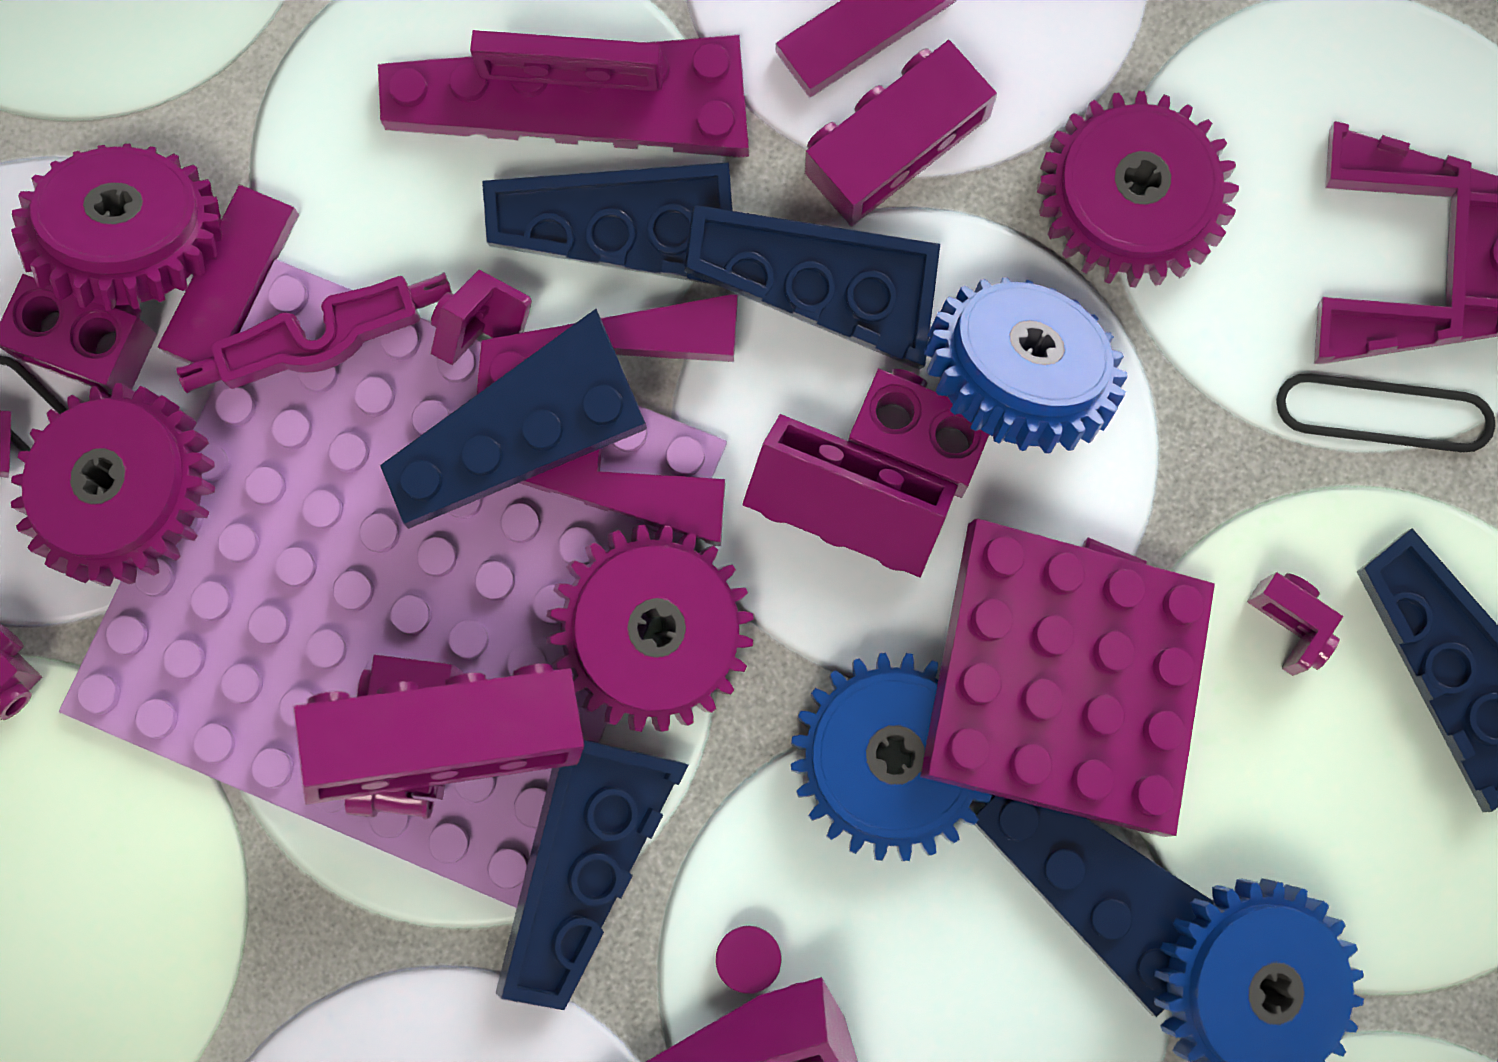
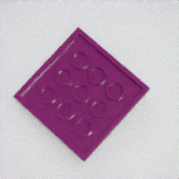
M976 518L968 523L920 777L1161 837L1176 836L1215 583Z

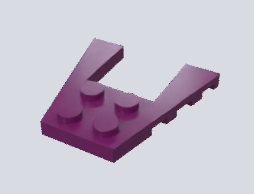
M1334 121L1329 130L1325 188L1451 197L1446 305L1444 307L1322 297L1317 310L1314 364H1326L1498 337V176L1472 168V162L1450 155L1446 159H1441L1409 149L1410 143L1385 135H1382L1380 139H1376L1348 130L1349 124Z
M736 294L601 318L616 355L734 362L738 295ZM575 323L482 340L477 394ZM601 448L519 482L548 493L554 492L582 501L585 505L607 512L610 510L644 521L645 524L657 528L666 525L672 527V532L676 531L682 534L691 532L696 534V538L704 540L705 543L713 546H721L725 479L600 471Z

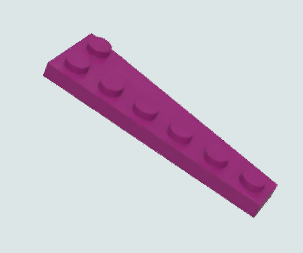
M739 35L646 42L660 43L664 73L662 90L658 91L482 79L478 74L472 56L378 64L380 121L385 130L467 137L477 134L487 138L518 140L521 136L552 138L555 140V143L578 145V141L613 143L614 148L638 150V145L670 147L676 153L749 157Z

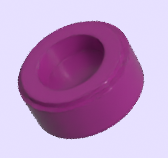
M751 925L737 927L724 936L717 948L715 957L717 972L722 981L734 991L745 994L763 991L775 981L781 968L780 947L775 938L763 928Z

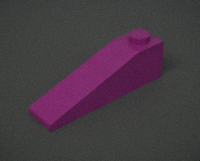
M822 977L761 994L646 1062H858L845 1016Z

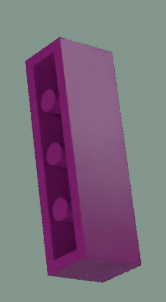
M532 664L516 669L513 672V676L486 680V675L482 673H465L447 679L446 685L418 689V684L397 682L380 687L376 695L349 698V694L346 692L330 691L309 697L307 700L308 704L293 706L305 805L578 765L584 749V741L571 668L553 671L552 666L549 664Z

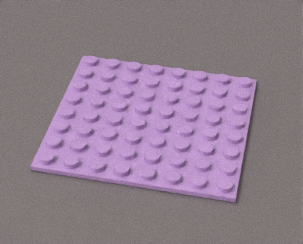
M274 259L240 333L285 312L292 313L300 321V326L305 331L307 340H318L324 335L326 330L323 320L324 313L321 309L324 299L330 295L352 290ZM421 317L418 323L365 341L353 356L330 369L309 373L285 370L235 389L229 388L222 380L217 381L193 429L206 437L209 442L198 453L207 456L215 464L213 469L202 473V479L215 486L214 493L201 495L200 506L208 510L209 515L207 518L195 517L190 526L198 535L195 541L182 538L176 544L181 556L177 561L163 555L157 559L159 563L158 574L153 576L137 567L135 583L127 584L122 581L120 582L59 709V713L517 908L552 768L445 784L443 800L413 796L416 799L435 802L429 819L380 811L374 818L350 815L345 811V799L305 805L293 706L308 704L307 700L309 697L330 691L346 692L349 694V698L357 697L361 673L364 669L371 670L374 654L453 664L463 671L462 674L482 673L486 675V680L513 676V672L516 669L527 665L549 664L552 666V663L557 658L565 654L562 645H551L546 642L547 636L561 632V622L554 621L546 617L547 610L564 607L566 599L553 591L555 585L559 583L572 585L576 580L566 566L574 560L586 566L591 563L585 547L591 543H597L605 551L610 550L608 534L619 530L627 543H630L633 527L645 525L649 532L650 540H654L658 528L645 524L642 520L608 510L607 512L585 505L582 501L561 494L548 493L517 483L408 529L402 522L380 465L477 395L481 342L476 340L453 365L435 357L430 353L436 327L432 326L430 321ZM638 405L647 429L602 448L600 471L713 478L727 441ZM673 531L672 542L677 543L684 534ZM643 613L641 618L646 621V624L637 626L641 639H644L652 621V618H648L645 613ZM585 689L575 692L583 739L599 743L608 724L604 722L607 706L602 704L595 711L587 712L582 708V705L589 693Z

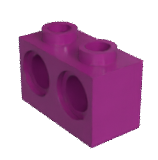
M22 274L0 321V348L18 360L90 387L98 386L112 394L115 383H122L131 390L133 389L157 333L139 318L142 310L139 308L133 309L130 305H115L112 311H105L104 305L92 302L86 308L78 306L77 299L70 294L60 301L55 298L52 285L39 288L34 277ZM59 311V318L56 324L48 331L41 332V325L44 319L49 314ZM116 332V340L113 346L108 351L97 354V345L100 339L108 333Z
M878 368L848 441L958 485L954 496L962 499L972 479L989 434L980 429L974 431L970 428L971 423L961 414L954 415L950 411L953 404L948 396H938L935 391L926 388L928 385L927 381L919 375L903 369L896 368L893 369L892 373ZM885 405H898L908 412L911 422L901 429H890L878 420L876 412ZM945 428L957 429L966 436L969 448L961 453L946 452L938 445L935 434Z

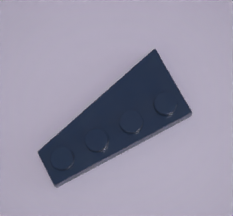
M729 162L482 181L486 242L490 247L715 285L684 272L691 214L694 205L733 211Z
M694 205L691 214L684 272L919 370L926 366L927 355H924V349L929 341L927 335L931 325L940 252L939 243Z
M594 309L386 460L380 467L402 522L409 529L647 429V426L597 309Z
M1411 528L1402 533L1356 572L1483 813L1493 812L1498 807V625L1414 529Z
M583 739L584 749L578 765L552 768L495 992L500 999L565 1010L604 934L601 928L616 898H622L633 876L630 871L646 839H652L664 815L660 812L674 784H680L689 764Z
M999 796L992 797L990 802H987L975 814L979 819L975 827L1152 1016L1158 1017L1165 1009L1155 1005L1154 998L1162 993H1167V982L1154 976L1155 969L1168 968L1171 958L1160 949L1162 943L1176 944L1181 936L1173 925L1176 918L1191 922L1196 917L1190 902L1195 898L1210 902L1211 904H1215L1214 901L1087 818Z

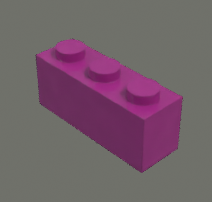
M950 39L933 52L929 48L918 52L903 67L900 78L886 89L882 85H878L869 90L856 104L854 114L840 125H837L835 122L826 124L809 140L805 156V175L850 227L859 222L991 117L997 92Z
M779 414L762 444L742 505L760 512L771 521L787 523L819 536L830 545L846 547L878 560L883 566L891 570L905 571L921 578L958 485Z

